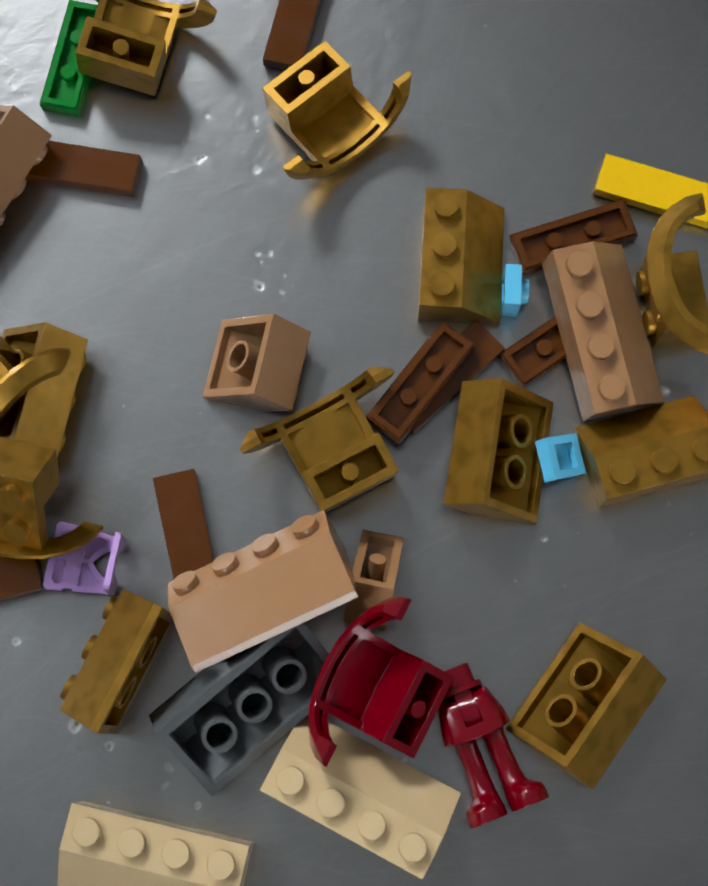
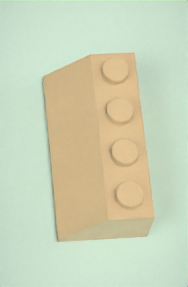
M307 715L294 726L260 791L423 880L445 835L461 793L329 721V735L337 745V748L327 767L323 766L315 758L310 746Z
M87 801L71 803L59 848L57 886H244L254 842Z

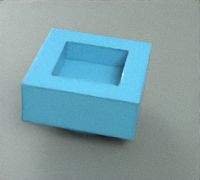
M505 264L501 285V317H517L521 304L528 303L529 279H522L521 264Z
M576 433L547 437L535 441L545 483L586 474Z

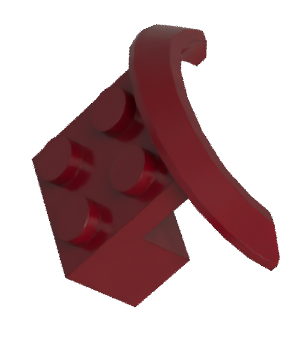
M399 596L389 598L359 615L339 637L326 658L314 686L308 714L310 746L315 758L323 766L327 767L337 748V745L329 735L328 714L413 759L415 758L454 677L370 632L386 621L402 620L412 601L411 599Z

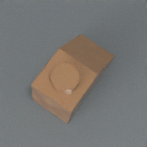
M362 530L352 570L358 598L346 603L343 622L352 623L359 615L383 600L393 598L404 541L403 537ZM388 621L375 628L386 630Z

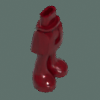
M468 663L444 671L453 676L454 679L439 707L441 733L445 747L456 748L471 787L473 801L466 812L470 829L508 814L490 778L477 742L484 739L511 812L549 798L547 789L542 782L530 780L523 774L512 753L503 728L510 719L490 690L485 685L482 686L480 679H474Z

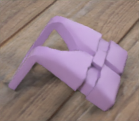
M59 522L56 526L54 538L67 534L79 526ZM100 532L94 540L82 548L61 556L51 557L48 560L44 576V588L62 592L68 589L72 590L73 593L115 595L118 584L115 577L116 562L119 553L126 549L127 539L120 532H115L114 536ZM110 553L104 578L97 571L94 562L101 556Z

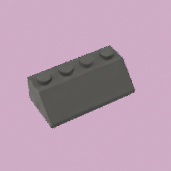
M304 623L203 669L149 714L155 733L213 797L309 714V705L314 686L329 653Z

